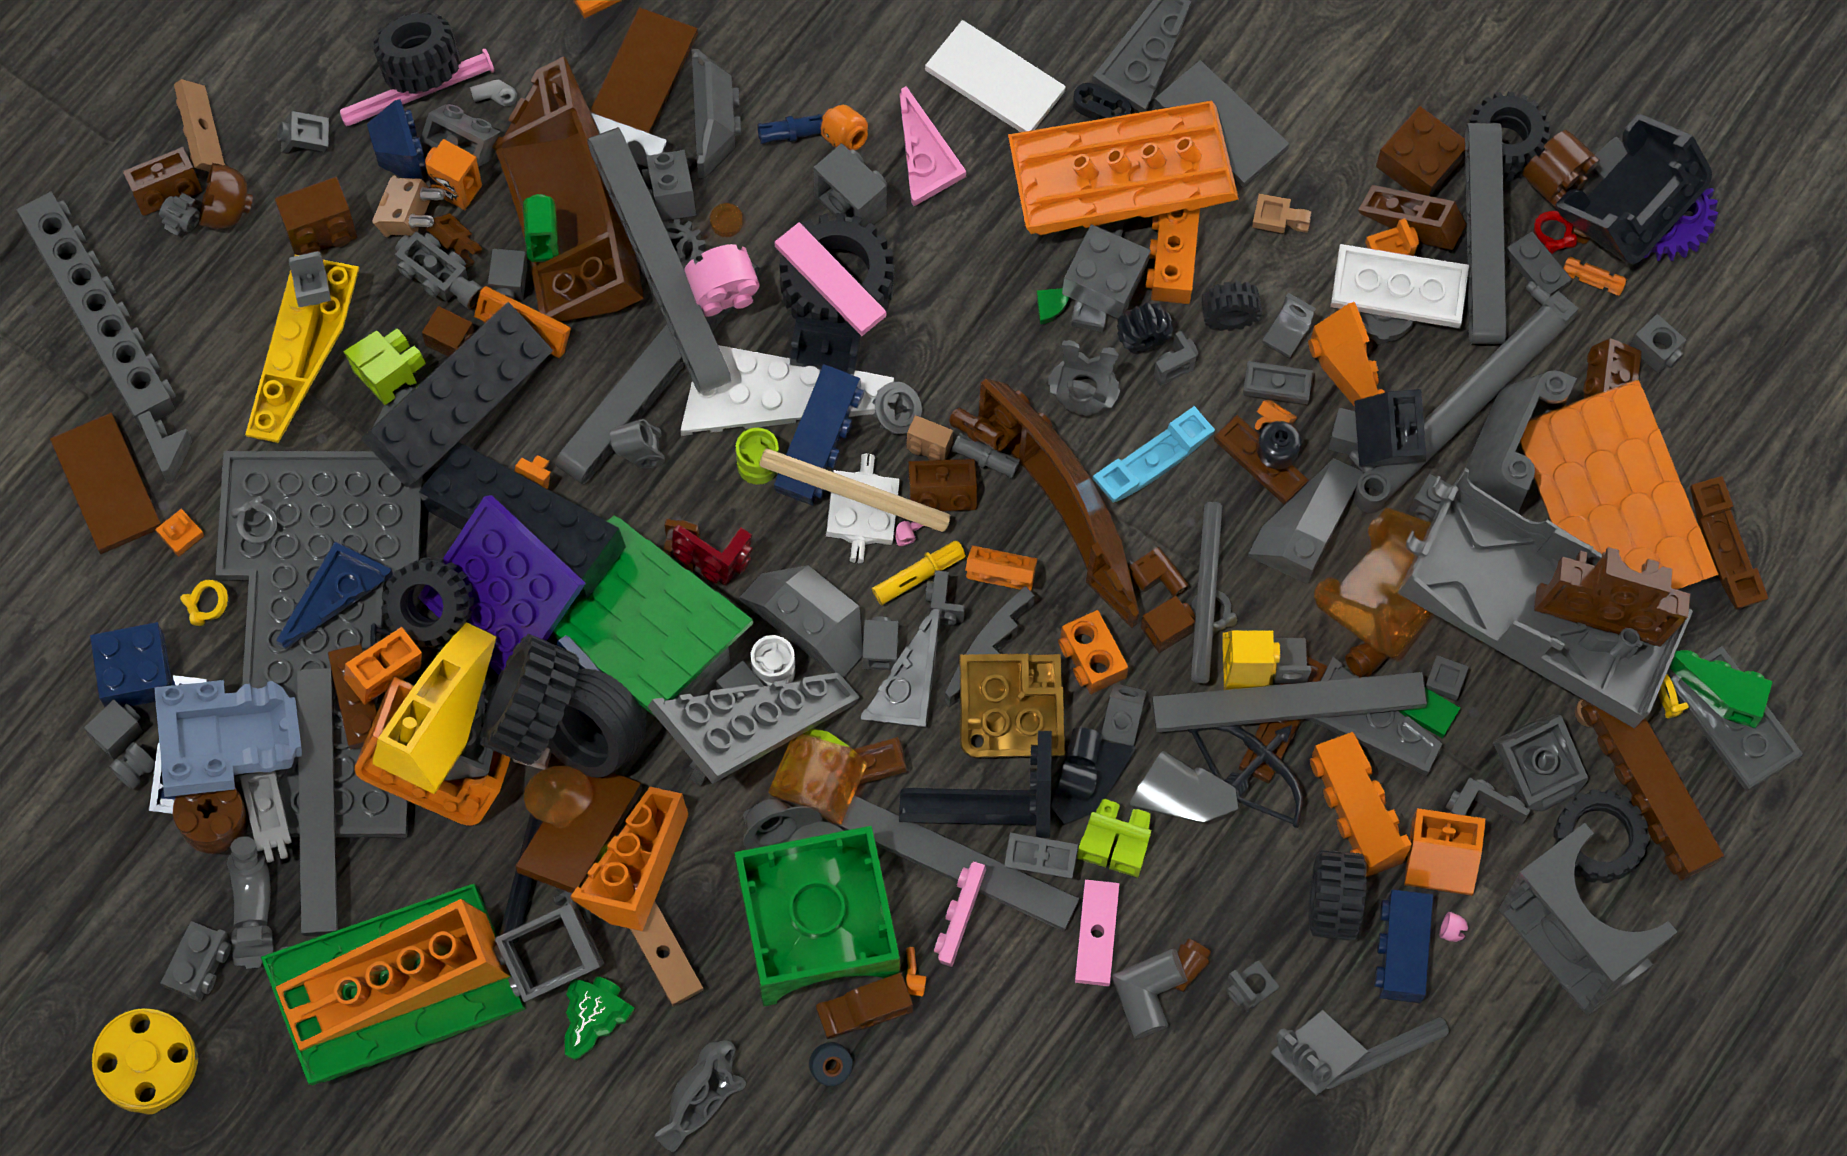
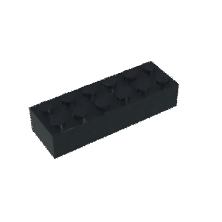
M507 302L374 425L361 440L404 486L408 487L432 467L554 350L518 311Z
M460 442L453 446L419 491L428 512L461 530L483 497L492 495L586 583L579 594L587 599L626 548L620 529L615 525Z

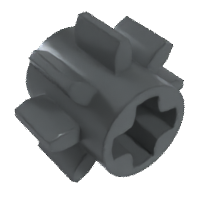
M184 193L179 198L177 196H169L162 204L159 216L163 219L162 223L165 224L164 229L177 236L180 231L191 232L200 219V211L197 210L198 205L195 204L196 200Z

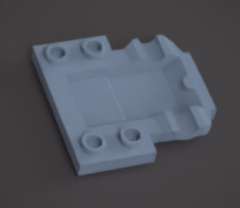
M223 680L154 687L164 797L234 790V774L272 772L279 769H288L292 766L295 757L302 756L295 697L289 698L285 690L273 681L267 682L265 687L259 689L253 688L250 684H244L236 693L226 694Z

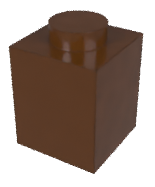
M438 306L422 331L425 346L449 356L475 331L472 322Z
M1174 596L1144 614L1140 627L1158 653H1161L1192 634L1196 618L1191 607L1186 602L1182 604L1179 598Z

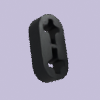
M1082 83L1074 91L1073 107L1081 115L1093 120L1131 113V105L1126 98L1095 84ZM1087 95L1093 96V99L1089 100L1087 104L1082 102V98H1086ZM1116 107L1122 109L1121 113H1118L1116 116L1111 115V110H1115Z

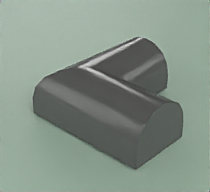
M1174 948L1111 975L1132 1034L1136 1040L1169 1027L1157 994L1188 982L1177 950Z

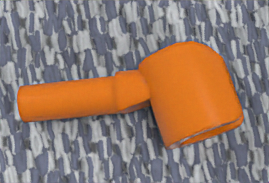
M908 947L906 948L908 964L906 987L909 994L923 996L926 976L916 975L915 948Z

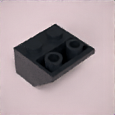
M1421 389L1389 391L1354 401L1359 467L1426 462Z

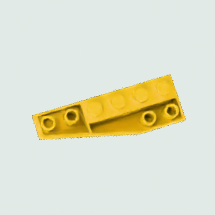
M323 260L331 301L300 308L296 300L293 277L290 270L247 426L246 437L277 443L281 440L344 328L359 266Z
M467 622L462 626L428 666L379 736L372 762L373 765L433 794L436 793L466 747L496 642V636Z

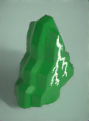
M596 977L593 984L577 979L571 980L566 993L570 1000L566 1011L570 1025L565 1034V1056L577 1061L592 1050L598 1037L610 1035L617 1024H625L635 1007L618 997L621 991L619 986L601 977Z

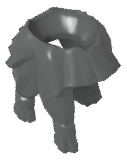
M1063 341L1061 345L1064 354L1063 361L1048 376L1050 393L1056 396L1065 410L1076 413L1078 416H1092V414H1097L1102 408H1112L1120 393L1118 388L1119 381L1116 380V376L1112 372L1113 364H1115L1119 355L1115 352V348H1103L1099 356L1089 359L1085 354L1079 352V344L1075 343V341ZM1080 376H1087L1093 379L1096 388L1089 383L1074 379Z

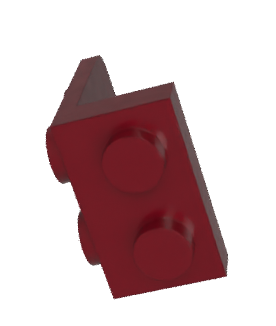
M677 525L673 530L671 548L674 551V556L686 565L693 563L702 570L701 573L706 579L713 583L721 582L727 586L735 573L741 575L751 561L749 555L753 550L750 547L752 534L741 527L721 553L682 526Z

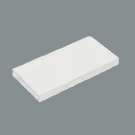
M963 20L925 65V71L1019 132L1035 130L1066 90V86Z
M1340 244L1330 307L1341 309L1345 305L1355 302L1358 311L1363 313L1460 328L1469 265Z

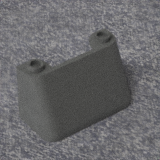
M1554 370L1506 385L1498 393L1465 467L1469 470L1468 479L1470 482L1518 513L1535 474V467L1528 457L1515 452L1529 419L1565 406L1577 378Z

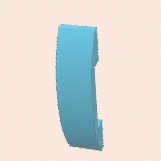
M1194 406L1170 422L1167 430L1122 461L1118 458L1093 475L1092 479L1113 503L1139 491L1168 472L1212 436L1215 429Z

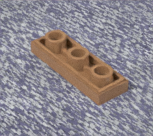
M183 79L179 80L174 84L177 96V106L180 109L184 125L183 131L187 137L191 153L190 160L194 168L209 172L212 163L225 164L206 88L204 85Z
M654 901L643 931L630 929L672 1007L702 992L703 987ZM662 950L670 953L666 958H660L657 955Z

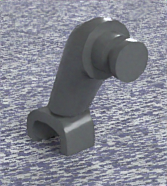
M239 837L231 843V855L227 860L234 902L235 929L231 933L233 965H245L246 969L259 968L263 963L261 956L274 952L272 930L267 926L271 895L270 873L264 854L261 851H257L255 841L250 837Z

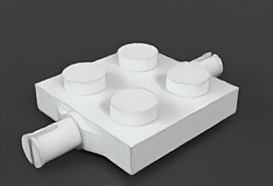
M868 454L861 455L860 472L851 473L834 470V473L898 495L899 479L873 474L875 456L872 454L869 456L868 466ZM831 492L826 536L842 538L852 543L850 561L855 563L858 551L857 563H863L865 545L873 543L892 545L896 515Z

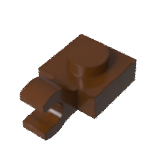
M450 213L433 218L434 223L432 227H426L425 229L440 242L441 246L447 249L454 248L455 253L465 261V268L473 266L475 262L469 257L468 251L475 255L481 253L482 248L477 242L470 239L472 233Z

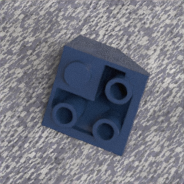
M398 99L367 123L378 166L402 178L423 180L421 172L427 171L420 140L415 130L410 109L404 111L401 99Z

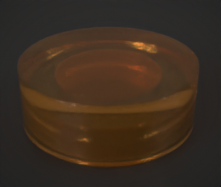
M730 203L717 205L710 214L712 230L722 237L736 235L741 230L743 224L740 209Z

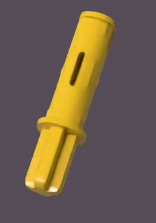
M953 541L932 554L927 552L920 561L872 587V592L879 604L884 605L934 576L935 570L942 571L963 559L965 551L958 541Z

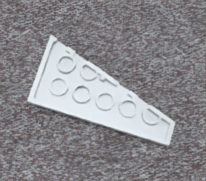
M718 345L729 369L731 383L699 394L692 381L680 432L681 436L693 435L692 432L710 430L712 433L721 432L725 428L743 426L747 429L796 423V420H801L821 370L814 366L801 367L789 365L790 358ZM855 371L854 376L861 379L860 389L865 390L859 408L853 407L849 417L874 414L875 405L872 401L877 396V390L890 382H894V378Z

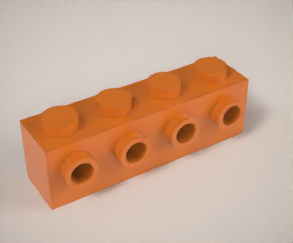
M1186 208L1153 216L1152 229L1158 230L1157 240L1151 239L1150 241L1151 251L1149 259H1155L1154 269L1148 268L1146 288H1152L1151 300L1190 304L1200 209L1189 211Z

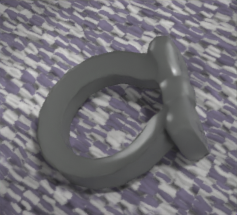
M261 496L231 511V516L234 519L237 518L239 535L251 544L268 542L277 530L276 516L269 507L263 505L264 501ZM255 509L266 514L270 520L268 532L260 537L249 535L244 529L245 512Z
M1216 590L1215 599L1224 605V613L1221 620L1214 622L1213 636L1219 630L1233 627L1237 624V615L1231 613L1229 598ZM1196 595L1195 598L1193 599V601H1192V606H1191V609L1193 610V612H1194V614H1195V618H1196L1197 595Z

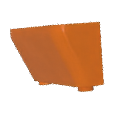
M394 677L388 686L358 756L354 769L356 775L366 783L463 825L478 824L500 792L511 759L510 757L493 751L489 773L486 776L443 781L435 794L372 764L379 736L414 687L412 684Z

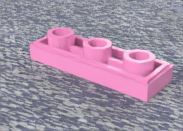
M973 861L969 869L963 867L957 883V887L962 888L958 902L951 901L945 918L951 921L946 934H939L934 948V952L939 954L938 959L941 964L953 966L986 872V867L983 864Z
M1085 880L1075 983L1101 986L1110 985L1119 883ZM1093 930H1099L1102 932L1103 936L1100 938H1095L1092 936L1091 932Z

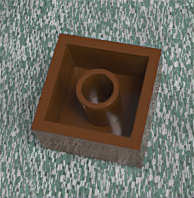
M1419 106L1380 149L1376 167L1409 192L1433 197L1465 161V138Z
M337 176L275 198L294 255L320 252L333 246L341 247L347 245L351 240L358 238L350 209Z

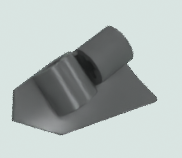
M1165 751L1159 754L1130 801V806L1200 823H1205L1238 811L1236 789L1205 769L1191 768Z

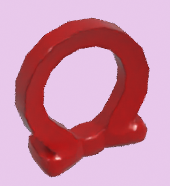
M1547 211L1536 218L1533 229L1534 234L1545 244L1546 249L1551 254L1555 253L1558 249L1565 247L1574 248L1576 246L1577 235L1572 234L1573 225L1565 220L1558 211ZM1549 220L1561 222L1566 229L1564 238L1554 240L1544 235L1541 231V225Z

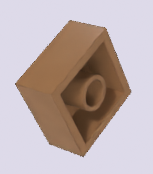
M915 415L907 432V449L915 455L922 454L927 456L929 460H946L953 445V430Z

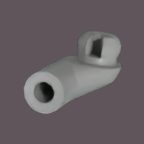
M493 80L470 87L474 102L490 98L503 106H511L517 100L516 90L500 80Z

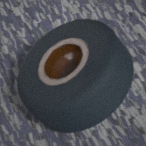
M828 1042L819 1045L812 1052L809 1059V1069L819 1083L826 1086H835L844 1082L850 1075L852 1059L843 1046L834 1042ZM834 1059L836 1061L835 1067L833 1069H826V1063Z

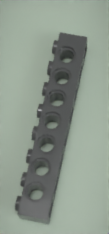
M51 191L16 209L22 223L139 428L141 429L142 425L138 416L150 411L154 421L175 411L171 399L176 397L171 385L167 379L160 381L156 373L161 371L156 359L152 353L145 355L141 347L146 345L141 333L137 327L132 330L130 329L126 321L130 320L131 317L122 301L117 304L115 303L112 295L116 291L108 276L100 277L97 270L102 267L93 250L86 252L82 244L87 241L79 226L72 227L68 219L72 217V214L64 200L57 202ZM61 228L56 234H48L52 229ZM67 254H75L73 258L69 260H63V258ZM83 279H90L85 285H77ZM96 305H105L104 308L99 311H92V309ZM120 330L116 336L107 337L109 332ZM135 356L131 362L121 363L125 357ZM150 382L146 388L136 389L138 384Z

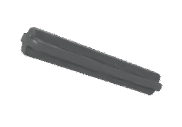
M1438 1017L1368 1049L1369 1053L1330 1084L1327 1089H1332L1447 1036L1449 1029L1442 1017Z

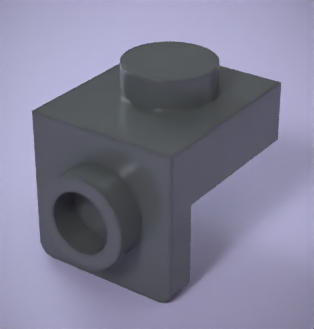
M317 251L290 257L288 261L298 307L331 301L328 278L321 253Z
M935 570L934 582L927 581L925 601H931L930 612L933 609L941 610L940 624L955 625L956 622L963 623L965 606L946 603L949 572Z

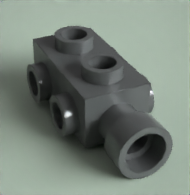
M416 231L411 237L405 235L398 241L395 247V257L397 261L396 267L401 274L408 279H412V277L422 283V288L434 298L439 296L448 302L455 295L458 297L457 301L467 309H472L477 305L479 294L483 287L473 280L468 281L466 268L464 267L466 263L457 253L451 251L447 255L439 249L441 247L440 242L429 233L422 236ZM419 260H424V265L420 266L416 262ZM444 278H448L444 283L441 281Z

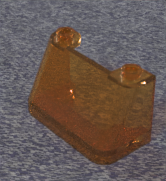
M1386 507L1378 518L1372 520L1369 526L1370 550L1340 584L1335 578L1328 577L1317 585L1314 591L1317 607L1377 652L1391 658L1397 657L1433 614L1398 594L1415 557V554L1406 548V542L1412 531H1414V536L1418 540L1423 541L1431 523Z

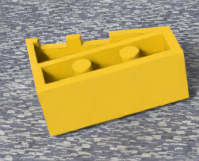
M1228 631L1222 633L1224 690L1272 685L1273 674H1276L1277 663L1280 661L1279 642H1274L1273 631Z

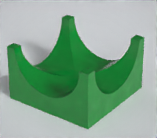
M872 825L734 852L737 878L744 902L763 1007L777 1004V1001L782 996L793 990L825 980L849 976H877L884 979L899 974L900 957Z

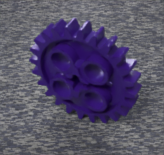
M1706 189L1687 209L1694 215H1682L1668 230L1669 233L1665 234L1644 258H1647L1651 252H1656V259L1660 261L1663 253H1667L1669 259L1674 261L1676 252H1679L1682 257L1686 258L1688 247L1697 252L1700 246L1699 242L1706 244L1709 238L1708 233H1713L1715 228L1713 222L1717 220L1718 212L1714 211L1718 201L1711 199L1714 189Z

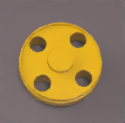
M136 1009L117 1016L101 1031L93 1049L92 1068L97 1085L112 1103L131 1112L155 1114L176 1102L187 1091L195 1076L199 1057L191 1035L176 1018L159 1010ZM142 1020L150 1021L147 1031L141 1034L134 1033V1028L138 1022ZM177 1050H188V1056L183 1062H172V1056ZM116 1059L118 1061L116 1068L112 1072H102V1066L107 1060ZM154 1088L156 1090L152 1100L148 1102H141L139 1100L141 1093L145 1089Z

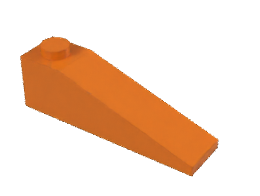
M1352 302L1315 325L1311 339L1308 340V345L1312 357H1318L1321 368L1355 407L1354 401L1381 394L1385 391L1377 389L1376 385L1379 383L1377 371L1379 370L1376 361L1368 360L1366 342H1369L1368 334L1356 303Z

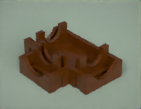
M1610 547L1606 549V552L1602 553V558L1595 566L1586 563L1587 552L1584 551L1578 553L1576 560L1562 557L1548 586L1547 584L1540 583L1536 588L1534 611L1548 613L1558 618L1576 623L1579 622L1586 624V626L1607 632L1610 631L1618 635L1623 629L1632 628L1637 631L1641 641L1661 647L1680 627L1689 614L1690 594L1671 588L1673 569L1664 566L1659 569L1658 561L1647 559L1646 564L1642 565L1641 573L1636 572L1622 561L1619 550Z

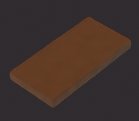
M639 7L590 112L651 134L698 35V28Z
M112 412L50 438L100 554L152 533L161 525Z
M574 771L516 864L517 873L569 893H573L577 887L580 888L588 878V871L595 862H599L607 849V845L618 831L641 793V783L615 773L596 778Z

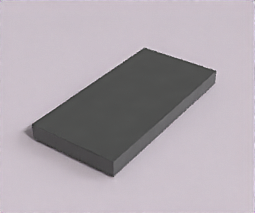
M1201 60L1154 99V104L1159 109L1213 101L1217 107L1234 180L1242 187H1245L1289 149V143Z
M1723 646L1702 658L1711 662L1714 660L1723 661L1730 664L1733 669L1741 671ZM1677 675L1670 678L1678 701L1681 704L1685 702L1688 704L1687 713L1746 792L1803 755L1767 705L1763 718L1756 728H1752L1722 718Z

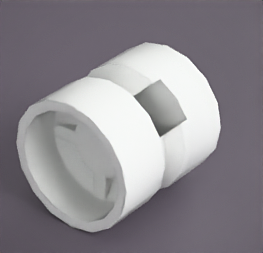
M776 635L765 636L759 639L751 651L752 672L764 686H771L773 682L782 680L785 683H792L795 676L794 649L790 642Z

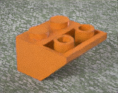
M1417 808L1411 821L1409 840L1412 845L1407 856L1404 885L1472 896L1482 854L1486 819Z

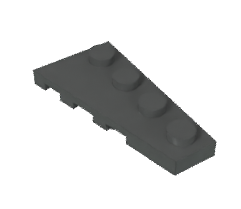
M1333 657L1321 681L1359 677L1356 674L1353 676L1342 667L1341 662ZM1397 710L1307 719L1341 736L1353 732L1360 745L1427 776L1442 745L1439 740L1410 717H1405Z

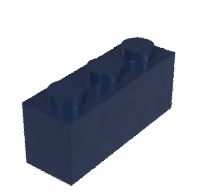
M1391 890L1388 899L1382 900L1380 920L1386 921L1385 933H1379L1377 953L1383 954L1382 967H1376L1374 986L1380 988L1379 999L1421 1003L1425 997L1433 894Z

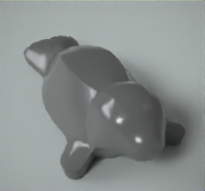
M722 1040L705 1045L700 1051L697 1064L677 1083L671 1098L669 1124L658 1130L654 1136L670 1152L676 1151L687 1135L703 1126L718 1110L726 1097L745 1088V1080L732 1073L733 1057L736 1049L731 1041Z

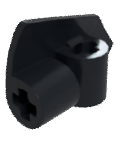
M1082 727L1073 729L1066 760L1063 761L1050 807L1062 825L1069 824L1097 811L1100 803L1106 798L1136 750L1135 746L1102 741V735L1092 729Z

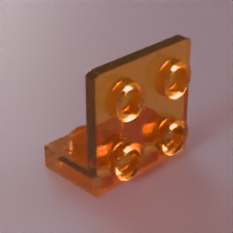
M801 734L789 742L768 792L772 797L814 808L829 822L841 825L867 763L850 747Z

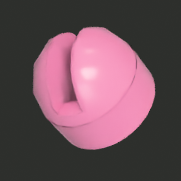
M1448 912L1441 924L1439 937L1454 942L1462 940L1465 935L1460 930H1468L1466 920L1457 914Z

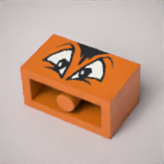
M442 139L438 147H433L425 159L431 188L443 189L446 201L466 210L482 187L477 158L447 140Z

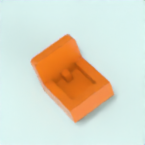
M1404 218L1398 221L1397 227L1366 237L1365 243L1368 249L1414 256L1417 245H1419V239L1415 228L1409 227L1407 220Z

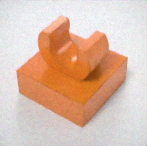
M1271 399L1265 400L1257 410L1264 417L1257 420L1255 429L1261 430L1266 422L1272 423L1274 421H1285L1293 425L1297 417Z
M539 455L534 458L533 462L521 458L515 465L514 472L548 489L551 472L545 468L548 466L549 460Z
M182 508L155 529L157 534L178 557L204 537L202 530Z

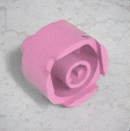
M733 244L719 246L702 253L703 260L697 264L692 259L686 265L684 271L694 298L706 317L714 316L723 309L732 306L736 309L749 306L753 302L752 296L760 286L747 250L743 246L741 250H738L737 245Z

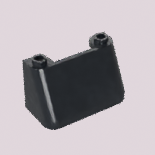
M1638 114L1623 132L1622 142L1627 154L1587 197L1583 191L1571 189L1555 204L1558 212L1565 220L1621 260L1632 264L1638 263L1647 255L1706 190L1712 178L1711 167L1693 135L1642 114Z

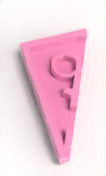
M907 86L901 89L899 96L911 203L913 206H916L966 177V170Z

